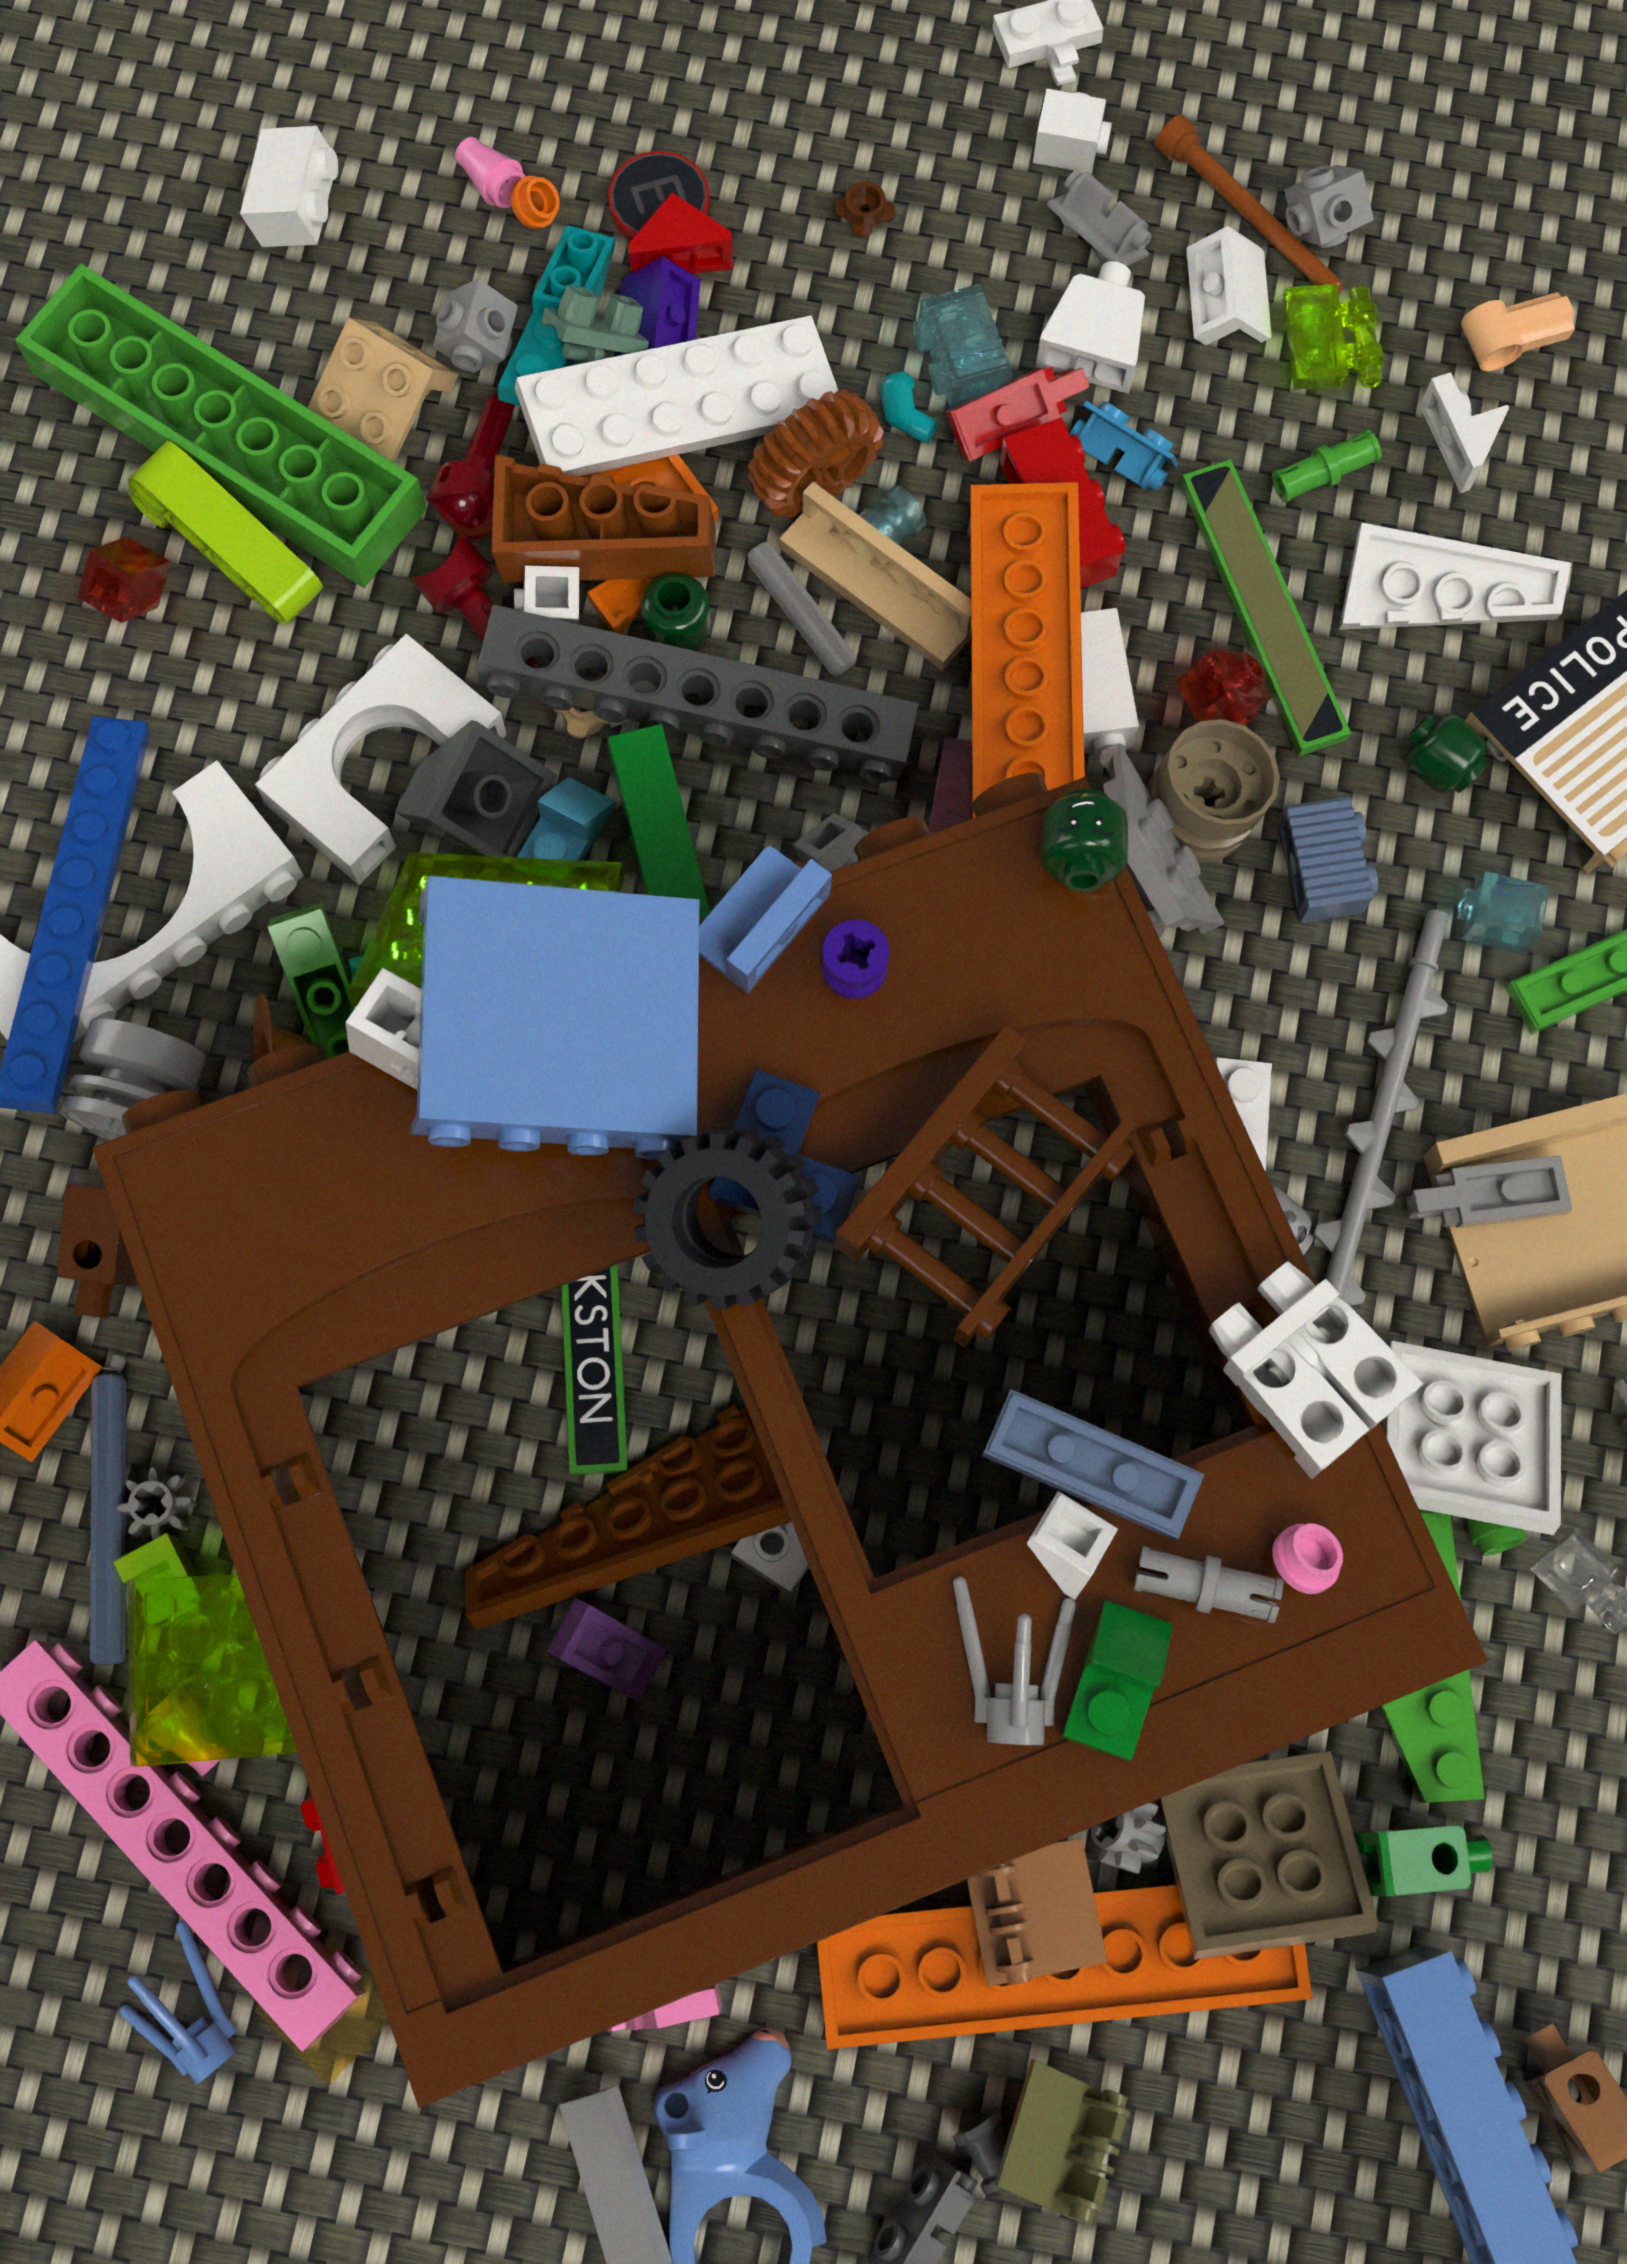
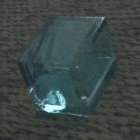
M1485 871L1474 887H1466L1462 894L1457 915L1458 919L1465 921L1462 940L1526 955L1541 938L1550 886Z

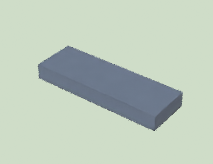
M1012 1389L1006 1398L982 1456L1173 1541L1179 1539L1205 1475Z

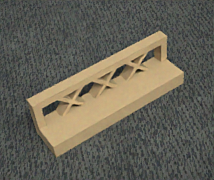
M812 482L803 491V513L779 538V549L943 671L972 638L971 599L815 482Z

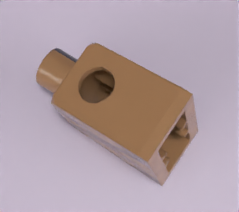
M1556 2022L1523 2038L1542 2071L1541 2074L1526 2081L1527 2087L1574 2176L1597 2174L1626 2159L1627 2098L1598 2052L1592 2048L1574 2055ZM1569 2080H1572L1578 2086L1580 2092L1578 2102L1569 2094Z

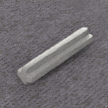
M762 542L757 547L751 549L747 554L748 565L828 672L833 676H838L850 669L854 664L855 655L774 546L769 542Z

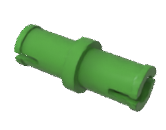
M1369 429L1332 447H1328L1326 444L1313 449L1312 456L1281 470L1273 471L1272 481L1278 497L1282 498L1284 503H1287L1293 498L1322 485L1327 488L1340 483L1342 476L1371 463L1379 462L1382 456L1381 448L1374 433L1371 434Z

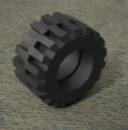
M726 1127L681 1141L682 1144L667 1149L657 1158L660 1165L647 1170L641 1181V1184L648 1188L646 1194L635 1197L633 1213L643 1214L644 1223L633 1229L636 1243L648 1241L651 1253L641 1257L648 1270L660 1266L666 1273L658 1282L666 1290L672 1292L681 1287L686 1290L683 1301L695 1306L707 1300L711 1301L712 1309L727 1310L740 1303L741 1307L757 1302L787 1284V1281L799 1274L807 1264L804 1259L807 1254L815 1250L820 1237L814 1234L813 1231L814 1226L822 1222V1206H813L812 1195L819 1192L815 1177L807 1181L804 1178L800 1169L807 1163L798 1152L789 1156L782 1150L786 1142L774 1135L767 1138L760 1137L759 1129L743 1127L731 1130V1127ZM715 1177L734 1180L745 1187L754 1197L760 1210L762 1224L758 1243L749 1254L739 1256L725 1253L711 1244L703 1234L698 1222L697 1204L699 1195L708 1180Z

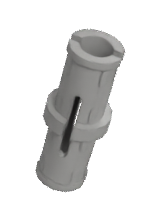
M1143 1545L1139 1566L1167 1574L1162 1576L1137 1570L1133 1591H1145L1196 1603V1611L1210 1614L1212 1607L1263 1619L1268 1623H1275L1279 1611V1606H1276L1277 1603L1251 1597L1250 1595L1254 1593L1281 1600L1284 1584L1283 1578H1272L1221 1566V1559L1212 1556H1206L1205 1561L1202 1562L1153 1550Z

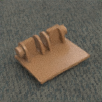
M1082 1838L1052 1843L967 1879L987 1986L1008 1983V1985L1031 1981L1033 1977L1108 1963Z

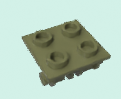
M1031 2059L994 2186L1077 2222L1093 2224L1095 2213L1102 2214L1104 2207L1102 2203L1109 2180L1100 2177L1099 2173L1113 2176L1115 2170L1102 2162L1105 2154L1116 2157L1119 2155L1120 2150L1109 2145L1108 2141L1120 2142L1125 2121L1129 2119L1131 2113L1125 2109L1128 2097L1106 2089L1103 2092L1037 2060Z

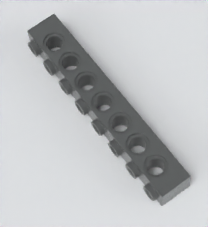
M494 604L492 605L478 660L479 686L487 687L491 693L500 697L515 698L518 695L539 699L547 707L556 710H569L574 707L593 711L598 718L609 722L619 723L626 719L647 724V727L662 724L664 734L666 735L683 732L700 736L702 741L713 746L727 747L735 744L752 748L756 754L765 758L780 759L787 756L804 760L807 765L817 770L833 771L837 768L857 772L864 780L874 783H886L890 780L900 781L907 762L919 704ZM534 656H541L548 659L551 663L545 668L535 669L528 666L525 661ZM593 668L599 670L604 677L597 681H587L581 678L578 673L584 669ZM643 680L653 683L657 689L654 692L645 694L637 692L631 685ZM690 693H701L710 702L706 705L695 706L687 702L684 697ZM742 705H753L763 715L757 718H747L741 715L737 708ZM795 717H805L813 722L815 728L800 730L794 727L790 720ZM857 729L864 733L868 740L861 743L852 742L844 736L843 731Z

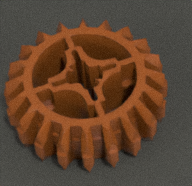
M846 389L839 390L835 394L832 391L825 392L820 399L810 398L806 405L800 409L793 408L790 416L785 420H778V426L772 432L764 435V443L755 448L753 452L754 458L748 465L750 471L748 479L753 485V491L768 509L770 508L776 516L795 517L800 512H803V491L812 482H815L835 498L846 488H852V483L858 477L865 475L867 465L875 462L877 458L876 452L881 449L883 444L882 436L884 430L880 426L875 412L856 392L849 393Z

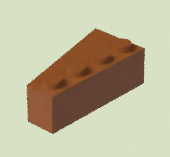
M495 455L491 552L503 583L525 582V566L579 567V580L657 578L664 573L672 572L684 573L692 577H715L716 526L709 496L643 483L637 488L614 483L613 478L592 474L591 478L562 473L561 467L539 463L538 468L516 464L514 458Z

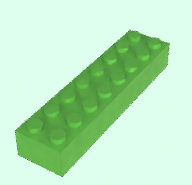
M81 263L15 339L32 374L154 453L167 440L171 441L191 457L257 520L362 588L366 587L427 510L418 478Z

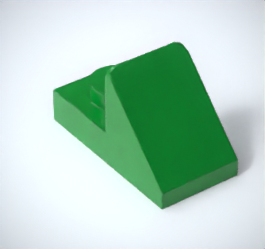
M1104 1601L1060 1738L1126 1762L1132 1761L1153 1691L1160 1688L1163 1679L1173 1624L1113 1602Z

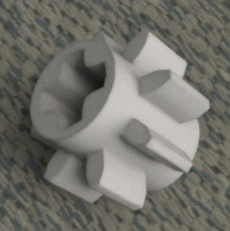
M150 1468L148 1473L149 1481L140 1484L130 1480L126 1482L128 1489L132 1492L128 1503L117 1506V1511L131 1515L135 1519L128 1530L131 1535L139 1537L150 1527L151 1536L154 1540L164 1535L167 1530L173 1528L185 1532L189 1529L182 1519L186 1509L197 1506V1501L188 1497H182L179 1493L186 1483L184 1478L175 1475L165 1485L163 1484L164 1480L161 1471ZM153 1496L162 1498L161 1503L167 1508L160 1517L152 1514L154 1510L148 1504Z
M1150 1802L1091 1827V1839H1093L1098 1847L1102 1848L1098 1860L1137 1874L1140 1873L1141 1862L1148 1863L1157 1859L1164 1846L1166 1831L1162 1823L1158 1819L1153 1818L1158 1806Z

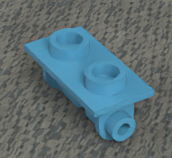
M1085 401L1084 407L1091 417L1087 423L1079 419L1072 428L1070 435L1076 434L1080 439L1084 452L1106 466L1117 449L1124 452L1114 470L1140 486L1143 490H1147L1150 487L1158 491L1168 475L1167 472L1161 469L1165 462L1175 468L1178 465L1175 455L1169 452L1173 444L1149 428L1141 435L1128 427L1126 423L1130 417L1106 401H1103L1100 408Z

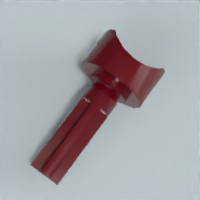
M496 394L488 396L463 460L448 461L440 465L425 499L437 510L458 536H468L470 540L484 538L489 535L492 529L494 476L492 471L495 455L499 453L515 408L514 404L500 401Z
M459 536L456 539V544L450 556L439 568L429 574L412 575L411 580L437 614L459 607L462 615L481 640L484 641L494 603L482 588L491 578L493 570L469 537ZM535 657L525 661L532 668H541Z

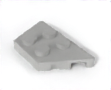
M1120 743L1100 754V762L1112 777V780L1103 784L1104 793L1125 810L1128 821L1127 862L1165 927L1174 929L1180 927L1185 931H1191L1198 927L1200 933L1205 934L1223 925L1224 920L1198 877L1201 871L1195 855L1188 846L1180 847L1171 831L1173 820L1165 804L1160 799L1153 800Z

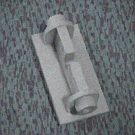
M1078 169L1074 170L1064 184L1069 192L1048 201L1047 206L1061 218L1063 225L1081 235L1097 250L1098 255L1105 262L1115 261L1129 266L1149 255V252L1145 249L1152 238V234L1147 231L1148 223L1137 216L1122 201L1115 203L1110 214L1105 211L1113 194L1088 171L1082 174Z

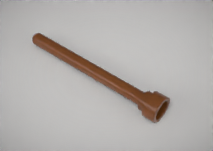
M1179 114L1171 119L1157 136L1154 143L1155 148L1169 161L1174 159L1179 163L1186 161L1324 295L1330 298L1338 296L1343 288L1341 280L1200 146L1201 139L1196 135L1197 127L1183 114Z

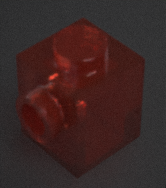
M128 536L93 548L88 553L77 598L120 623L159 607L171 561Z

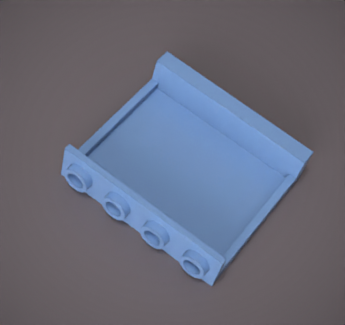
M428 876L420 896L419 923L424 924L417 1111L411 1124V1134L429 1135L428 1142L430 1144L443 1147L467 1146L471 1143V1138L498 1140L499 1148L510 1151L537 1150L540 1148V1142L567 1144V1151L577 1155H602L608 1153L609 1147L635 1148V1156L658 1160L657 1158L667 1149L682 1144L681 1141L697 1136L699 899Z

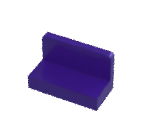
M664 256L623 278L620 295L631 297L643 306L638 333L649 341L647 350L696 339L701 279ZM615 351V357L627 354Z

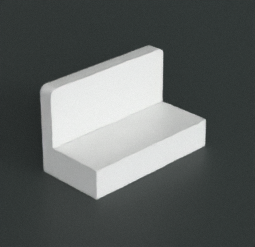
M1226 226L1187 247L1194 338L1204 345H1208L1241 329L1261 343L1270 339L1272 334L1265 257L1262 248L1230 226Z

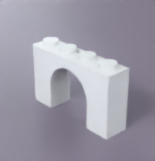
M405 634L395 645L389 644L377 654L372 668L358 682L352 681L340 691L335 705L321 719H313L302 729L298 736V742L283 757L277 756L267 763L260 774V780L255 786L267 807L355 883L360 885L396 848L389 828L341 786L342 766L348 752L355 743L365 735L378 729L407 727L420 731L441 746L471 720L479 722L501 738H504L507 733L501 712L408 634Z

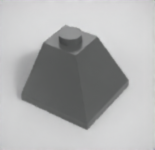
M471 720L418 765L395 813L439 840L502 869L510 870L539 813L537 802L540 797L550 791L557 775L479 722Z

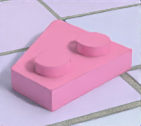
M719 1984L710 1986L608 2029V2032L624 2028L626 2030L657 2029L719 2015L723 2005Z

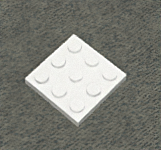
M1391 1341L1389 1347L1424 1383L1412 1396L1382 1420L1384 1434L1418 1508L1554 1535L1561 1525V1374Z

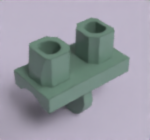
M567 285L559 308L545 307L541 323L545 326L556 328L558 338L566 342L562 349L563 358L573 360V365L615 357L613 351L630 354L647 350L649 341L638 333L643 306L631 297L613 294L610 296L605 317H595L600 297L586 288Z

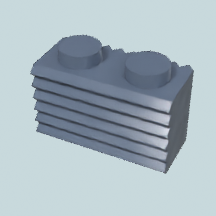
M1350 796L1285 806L1278 820V827L1300 923L1305 924L1309 921L1316 922L1321 919L1327 920L1364 913L1372 901L1373 895L1378 892V876L1372 862L1366 863L1364 858V850L1361 844H1364L1366 841V825L1362 813L1354 812Z

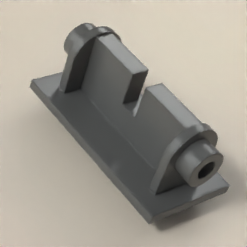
M932 2150L925 2164L918 2167L911 2176L907 2187V2194L892 2220L885 2223L878 2232L874 2243V2250L868 2262L870 2264H938L948 2246L931 2235L937 2224L955 2235L968 2210L977 2198L973 2191L978 2181L962 2169L953 2167L938 2152Z

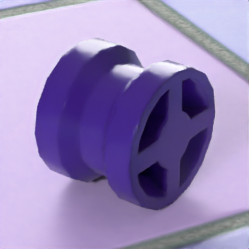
M856 919L841 922L830 930L823 944L822 973L825 983L834 993L843 998L861 999L871 996L881 988L887 975L890 950L887 938L882 931L868 921ZM853 946L854 949L861 950L862 952L869 951V953L866 955L855 953L851 947Z

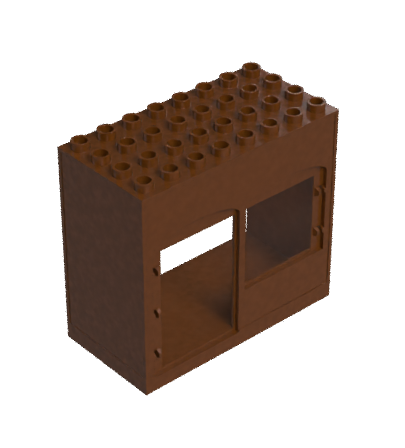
M1020 774L1005 779L982 792L972 803V809L976 818L930 834L924 819L921 817L898 819L871 831L860 839L854 847L858 862L830 872L832 874L830 896L748 994L699 956L697 1135L726 1127H731V1130L734 1129L756 1070L820 1092V1100L799 1155L851 1174L899 1156L1005 1025H1009L1028 1040L1021 1063L1028 1067L1025 1074L1055 1096L1085 1084L1108 1137H1110L1126 1115L1138 1123L1130 1140L1127 1142L1136 1149V1152L1122 1170L1238 1432L1171 1459L1205 1474L1179 1539L1176 1541L1081 1499H1072L1118 1528L1093 1575L1074 1600L1076 1608L1071 1625L1072 1629L1054 1700V1726H1045L1044 1745L986 1742L987 1723L974 1722L975 1695L956 1607L957 1602L953 1580L958 1576H962L967 1581L991 1697H995V1683L1013 1684L1017 1619L1023 1613L1030 1615L1032 1619V1643L1029 1684L1039 1685V1698L1061 1606L1065 1599L1070 1598L1063 1593L1027 1545L1028 1540L1046 1510L874 1579L763 1299L741 1307L740 1303L727 1310L712 1309L711 1301L706 1300V1307L901 1801L501 1966L298 1388L651 1252L647 1240L636 1243L633 1228L644 1223V1215L633 1213L635 1197L646 1194L648 1189L641 1184L647 1170L660 1165L659 1160L639 1158L635 1156V1148L609 1147V1151L606 1154L577 1155L567 1151V1144L540 1142V1148L532 1151L501 1149L498 1147V1140L471 1138L469 1145L461 1147H443L430 1144L428 1142L429 1135L411 1134V1124L417 1111L416 1089L350 1051L326 1059L322 1046L314 1043L288 1046L263 1056L255 1061L247 1070L252 1088L204 1106L199 1094L192 1090L171 1091L147 1098L133 1105L123 1114L122 1122L127 1133L126 1135L92 1147L418 2108L1488 1662L1380 1423L1364 1434L1355 1444L1311 1480L1294 1459L1296 1454L1284 1439L1252 1405L1239 1385L1236 1386L1223 1371L1228 1358L1221 1352L1209 1332V1328L1215 1320L1240 1302L1263 1330L1280 1315L1257 1289L1267 1277L1287 1261L1305 1274L1315 1286L1317 1284L1127 866H1125L1123 873L1113 881L1103 884L1102 887L1091 892L1071 890L1065 884L1053 879L1044 870L1041 860L1042 820L1048 807L1067 792L1076 789H1091L1086 777L1048 790L1040 774ZM792 861L801 869L806 865L804 862ZM705 919L699 921V926ZM852 919L868 921L877 926L886 936L890 948L887 975L884 983L871 996L861 999L843 998L834 993L825 983L822 973V952L825 938L830 930L839 923ZM853 946L851 947L855 953L862 955L869 953V951L862 952L861 950L854 949ZM994 1094L979 1113L986 1118V1123L1024 1107L1009 1095L1003 1100ZM712 1178L704 1185L698 1199L697 1217L700 1228L709 1242L719 1250L732 1255L744 1256L745 1254L732 1220L749 1213L710 1200L709 1190L714 1180ZM1313 1523L1325 1527L1337 1538L1343 1552V1563L1336 1582L1321 1593H1302L1291 1587L1284 1580L1281 1600L1254 1593L1250 1595L1251 1597L1277 1603L1276 1606H1279V1611L1274 1624L1268 1623L1263 1619L1212 1607L1210 1614L1196 1611V1603L1145 1591H1133L1137 1570L1162 1576L1167 1574L1139 1566L1143 1545L1153 1550L1202 1562L1205 1561L1206 1556L1220 1558L1221 1566L1272 1578H1282L1273 1560L1272 1550L1274 1541L1282 1531L1291 1525ZM1105 1600L1173 1624L1163 1679L1160 1688L1153 1691L1135 1752L1130 1762L1060 1738Z

